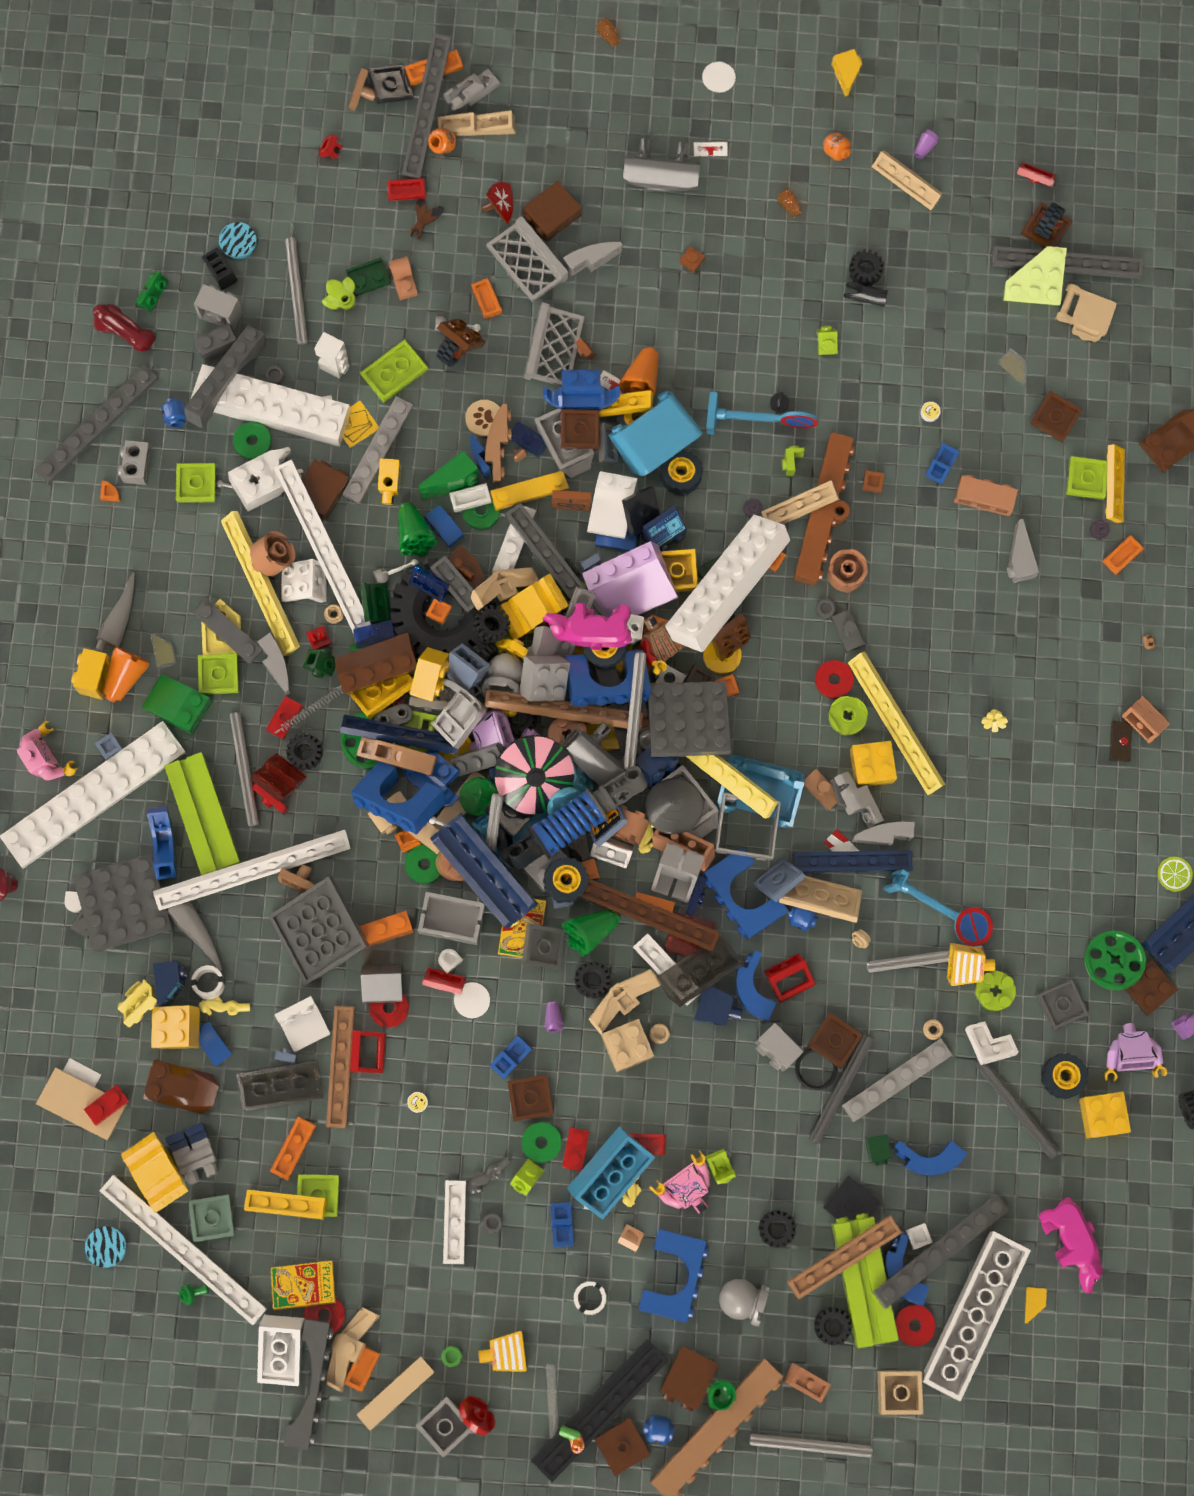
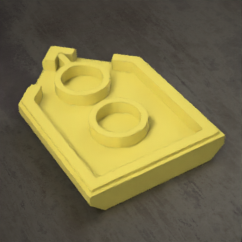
M219 599L215 603V607L241 630V616ZM202 622L203 655L236 653Z

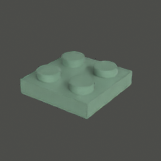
M229 1194L188 1201L193 1242L235 1236Z

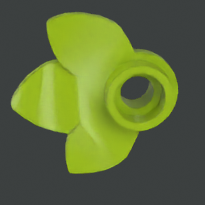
M346 277L342 283L335 279L328 280L326 290L329 295L322 300L323 305L331 310L338 308L348 310L353 308L356 303L354 295L356 287L353 280L349 277ZM346 297H348V301H347V302H343V300H344Z

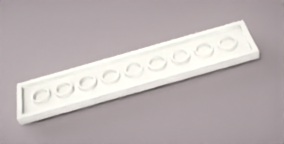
M162 721L0 835V838L21 868L24 869L164 770V765L175 762L185 755L186 752Z

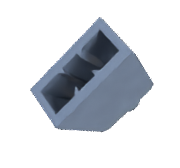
M462 643L449 653L448 662L450 665L447 676L456 684L470 691L482 681L490 664Z

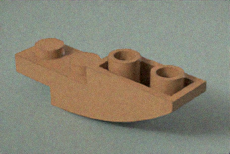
M502 404L491 424L486 442L485 462L486 464H493V483H501V478H505L504 466L500 464V459H504V447H500V445H508V440H511V428H507V421H511V409H507V404Z
M366 737L361 738L357 756L430 776L433 774L437 757Z

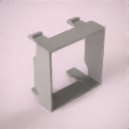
M724 793L722 795L714 849L716 853L753 857L756 860L762 861L772 860L781 802L778 801L776 805L770 855L754 854L719 848L725 802L734 803L736 799L741 800L734 794Z

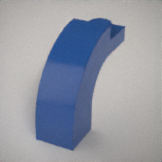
M168 807L147 809L153 840V866L156 879L176 878L177 856L175 837Z
M754 950L753 954H748L744 963L747 965V968L739 965L735 978V988L739 1001L746 1011L755 1018L767 1023L776 1002L761 996L754 987L753 975L762 955L761 952Z
M900 1140L892 1147L896 1150L894 1152L895 1155L902 1160H905V1158L908 1160L903 1166L904 1168L924 1176H934L951 1171L967 1155L953 1141H949L942 1151L932 1158L919 1156Z
M901 1233L898 1237H895L891 1246L894 1251H885L883 1264L887 1280L903 1268V1256L909 1239L908 1235ZM918 1283L905 1293L902 1298L923 1306L929 1286Z

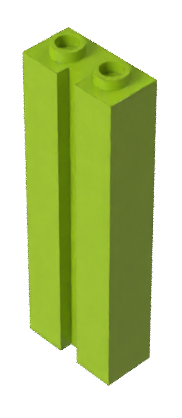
M200 752L187 757V759L164 765L201 876L241 863L203 753Z
M868 1213L856 1215V1219L848 1220V1217L836 1219V1223L831 1224L836 1249L875 1225L874 1217L868 1216ZM879 1247L841 1272L855 1346L857 1348L899 1341L892 1305L884 1309L872 1293L886 1281Z

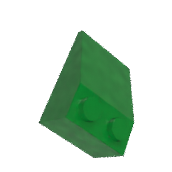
M462 451L418 486L420 498L427 500L450 495V492L476 486L479 480L478 467Z
M161 674L141 708L193 736L210 708L212 701L209 697L195 689Z

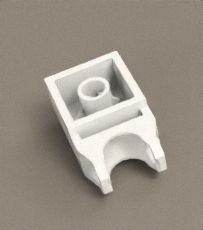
M289 447L270 450L228 472L229 481L248 512L285 492L274 468L281 465L291 454ZM298 469L297 471L302 478L304 472L302 469Z

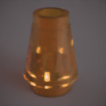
M604 18L596 24V32L611 47H614L621 41L611 20Z
M789 188L777 196L778 203L793 218L802 212L794 192L790 191Z

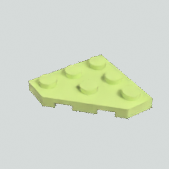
M1048 246L1005 281L1003 301L1061 305L1067 248Z

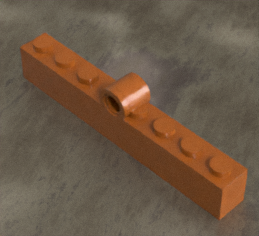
M831 432L817 486L832 480L839 497L840 491H844L846 480H843L844 473L848 474L851 463L847 461L849 456H853L855 445L852 444V437ZM842 498L810 512L793 578L794 581L816 586L818 580L821 581L824 572L821 569L822 562L826 563L828 551H825L826 545L831 544L833 536L830 533L831 526L835 527V525L845 523L850 513L848 504L841 501ZM836 511L842 512V515H838Z

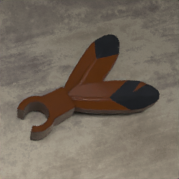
M418 199L416 203L417 222L410 230L411 237L414 232H419L417 235L419 240L422 237L424 225L440 217L444 207L437 206L426 213L424 199Z

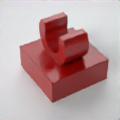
M333 134L326 137L318 155L323 158L329 155L333 159L338 158L339 155L335 153L334 148L337 150L343 148L341 144L337 143L338 137Z
M324 625L306 632L313 650H320L332 645Z

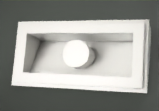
M609 838L600 847L593 843L589 856L627 869L634 847Z

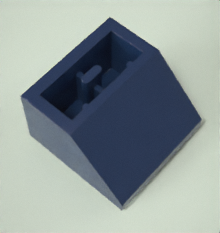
M650 746L636 758L635 766L641 769L647 780V786L651 790L654 785L661 782L680 767V757H651Z

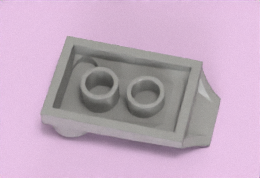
M557 408L534 419L538 433L545 441L559 470L573 478L591 469V462L595 453L593 449H560L561 409Z
M682 765L663 780L671 778L686 780L692 783L701 793L704 803L702 817L687 832L702 839L717 828L719 809L684 765Z

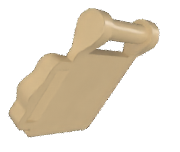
M1068 284L1066 287L1067 294L1061 311L1057 313L1056 319L1072 324V333L1079 336L1083 341H1099L1101 336L1107 334L1116 303L1082 290L1074 284ZM1079 295L1074 313L1071 317L1067 313L1069 311L1073 296Z

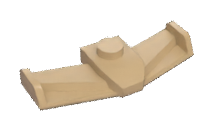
M533 567L500 569L493 572L487 580L472 591L471 600L479 611L496 596L500 602L510 599L518 594L516 588L529 587L539 581V578Z
M651 969L621 983H616L609 989L607 995L589 1017V1021L601 1035L619 1011L623 1016L627 1015L640 1004L636 997L662 986L663 983Z
M362 1307L345 1329L336 1335L332 1343L333 1351L325 1381L326 1385L340 1392L344 1391L349 1362H358L366 1345L360 1342V1339L380 1315Z

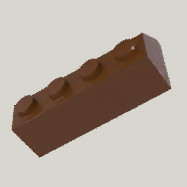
M408 632L334 658L337 676L345 695H350L413 673L418 662Z

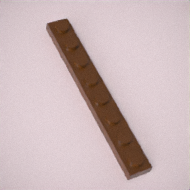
M588 878L587 889L580 898L713 952L720 932Z

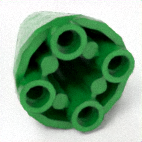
M412 502L403 503L399 506L398 545L401 555L424 557L429 554V550L437 543L436 536L417 507Z
M607 909L571 918L562 923V927L569 937L567 939L569 947L572 950L576 949L583 957L589 954L617 927V924L620 923V918L616 912Z

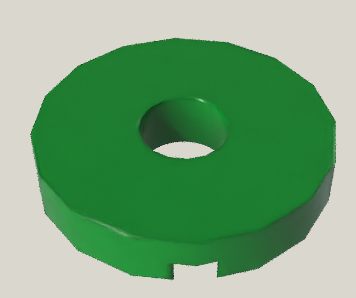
M258 422L242 424L237 428L233 436L236 452L247 460H253L268 452L271 448L272 439L269 430ZM250 437H256L258 439L255 445H249L247 443Z
M493 502L481 505L487 510L483 515L476 513L478 507L462 510L465 522L470 527L478 530L491 528L496 524L500 516V510L495 511Z
M425 845L412 848L405 859V870L408 877L419 884L435 882L441 876L436 867L438 854ZM423 859L430 862V866L426 870L419 868V862Z
M538 1122L529 1126L525 1130L521 1141L525 1155L538 1163H545L554 1159L559 1153L562 1143L558 1130L545 1122ZM538 1137H545L547 1139V1146L545 1148H538L535 1142Z

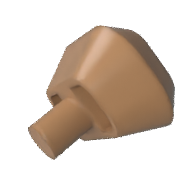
M525 449L513 450L515 462H520L527 456Z
M1151 634L1143 636L1144 647L1148 650L1154 649L1156 647L1154 636Z

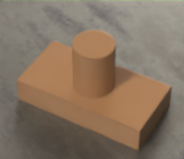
M361 68L348 105V108L354 111L360 96L371 101L375 97L373 89L364 86L368 70Z
M817 769L805 778V788L827 811L838 803L832 785Z
M301 865L296 875L283 868L278 874V882L300 893H304L315 886V884L307 881L312 869L306 865Z

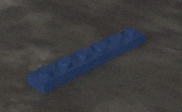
M343 716L340 733L441 751L448 754L457 755L458 749L454 748L439 732L355 716Z
M912 850L793 852V866L803 873L880 872L902 869L912 871Z

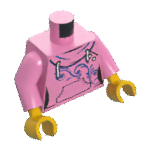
M45 721L38 729H34L22 737L21 747L17 750V753L31 774L44 780H52L62 777L64 774L73 776L78 768H71L75 763L74 761H69L62 768L43 737H41V735L47 736L54 729H47L45 727L49 721Z
M699 1151L700 1157L695 1159L692 1154L693 1163L664 1184L656 1180L658 1187L654 1189L650 1186V1190L669 1206L676 1209L682 1207L686 1209L692 1204L697 1213L700 1214L708 1208L702 1196L708 1193L707 1189L710 1186V1176L705 1163V1156Z

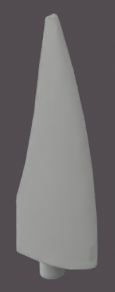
M134 572L131 573L120 599L103 622L96 637L98 643L95 649L100 652L103 651L105 645L113 648L115 646L119 647L123 639L133 600Z
M188 901L169 907L168 915L173 922L204 951L221 972L222 967L213 941L193 905Z

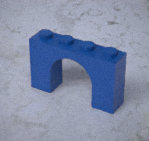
M644 650L626 652V657L622 659L625 680L613 687L599 685L591 678L585 654L566 656V661L570 663L567 684L571 706H603L609 703L624 704L630 702L635 653H644ZM646 663L642 702L647 701L651 693Z
M378 762L351 791L354 804L361 809L364 808L370 811L375 816L386 819L391 824L402 827L407 832L410 831L417 835L445 804L443 790L426 782L410 800L402 803H390L384 800V797L398 782V773L395 766Z
M744 846L737 850L747 852ZM731 854L705 871L703 882L708 889H713L715 892L714 898L718 904H723L727 909L725 913L729 920L736 922L738 925L736 929L741 937H746L749 940L785 916L789 911L784 904L779 903V900L774 902L772 899L756 909H744L738 906L730 895V884L735 877L753 866L754 861L751 857Z
M658 1229L653 1249L681 1258L687 1266L688 1280L684 1288L673 1295H662L643 1290L638 1310L686 1323L687 1319H692L694 1307H691L693 1298H697L699 1290L696 1282L697 1278H702L704 1267L701 1266L702 1258L707 1257L709 1246H705L706 1241Z

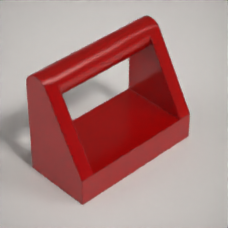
M799 953L764 970V974L779 1003L815 986L806 961ZM803 970L807 981L780 993L776 982Z
M352 1030L351 1072L383 1074L386 1033ZM362 1037H378L376 1069L360 1067Z

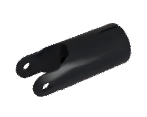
M852 282L846 283V287L855 289L859 293H844V298L885 306L888 290Z

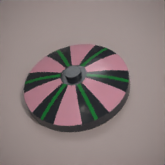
M528 735L514 740L501 752L495 765L494 781L497 791L503 796L504 802L511 808L525 814H541L548 812V803L557 791L573 786L574 767L569 754L557 741L542 735Z

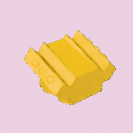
M548 574L513 596L507 602L501 604L499 611L504 610V616L508 614L509 618L507 621H510L508 626L510 627L509 633L512 639L518 640L527 634L534 633L535 627L546 625L543 617L547 613L560 614L569 605L552 575Z
M155 1132L121 1154L131 1175L154 1213L188 1192L183 1180L185 1177L180 1174L179 1168L169 1149L162 1144Z

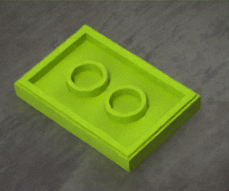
M404 339L361 371L360 375L384 403L429 369Z

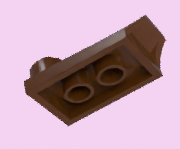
M1194 409L1181 411L1139 443L1140 447L1162 473L1194 450Z
M154 1060L145 1086L143 1099L203 1114L208 1109L214 1107L220 1084L215 1080L213 1074Z

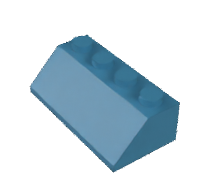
M619 1126L567 1187V1190L577 1201L603 1220L653 1161L655 1156Z

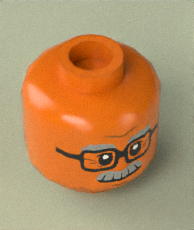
M446 128L433 130L428 139L429 147L437 154L451 152L456 145L454 133Z
M830 134L824 140V152L832 159L840 161L849 157L851 142L842 134Z

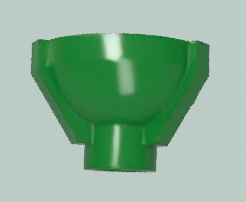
M719 1379L707 1388L709 1406L712 1409L723 1411L736 1401L735 1388L728 1381Z

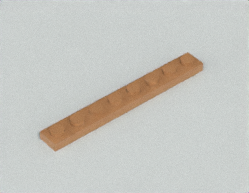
M487 689L484 707L529 713L531 715H542L550 718L568 719L570 721H581L589 724L601 725L604 722L609 727L628 729L629 711L594 705H587L585 707L571 706V702L562 700L528 701L521 694ZM640 713L639 731H641L643 713Z

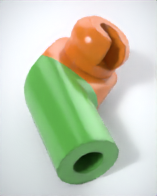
M562 1425L559 1435L569 1439L574 1453H581L584 1448L581 1433L578 1430Z

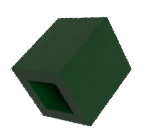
M887 1134L866 1138L865 1144L870 1163L875 1162L876 1166L888 1164L887 1159H891L892 1155Z

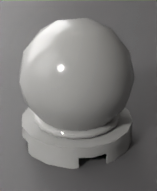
M500 653L493 657L489 662L490 667L487 671V678L483 681L482 685L484 695H486L487 689L520 694L523 662L511 653Z
M746 1279L731 1280L722 1287L719 1293L721 1309L732 1319L743 1320L749 1318L751 1320L750 1325L759 1327L761 1313L764 1312L770 1287L761 1285L760 1289H756L753 1283Z

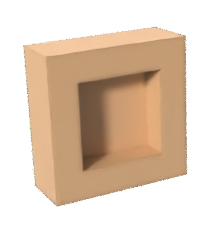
M626 1224L618 1243L637 1251L645 1233Z

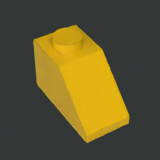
M855 49L833 56L832 67L844 96L849 95L862 66L861 57L856 54Z

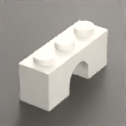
M323 332L314 348L316 355L321 357L318 361L319 368L340 379L342 374H346L350 366L348 364L345 344L343 341Z

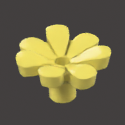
M995 709L987 713V717L982 718L984 728L989 729L992 727V732H998V727L1004 729L1006 723H1008L1007 717L1002 716V712Z

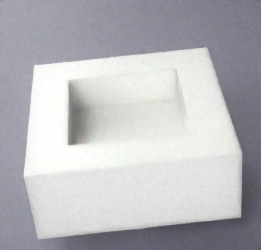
M925 1223L905 1230L913 1250L932 1243Z

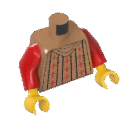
M650 616L644 620L648 631L642 634L641 650H644V653H646L647 663L650 666H654V674L658 675L661 671L660 668L663 672L667 668V664L664 661L683 649L685 645L672 641L665 627L669 621L657 623L655 617Z

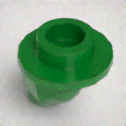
M192 1284L182 1285L179 1291V1298L185 1304L190 1305L195 1302V1296L208 1294L209 1287L206 1285L193 1288Z

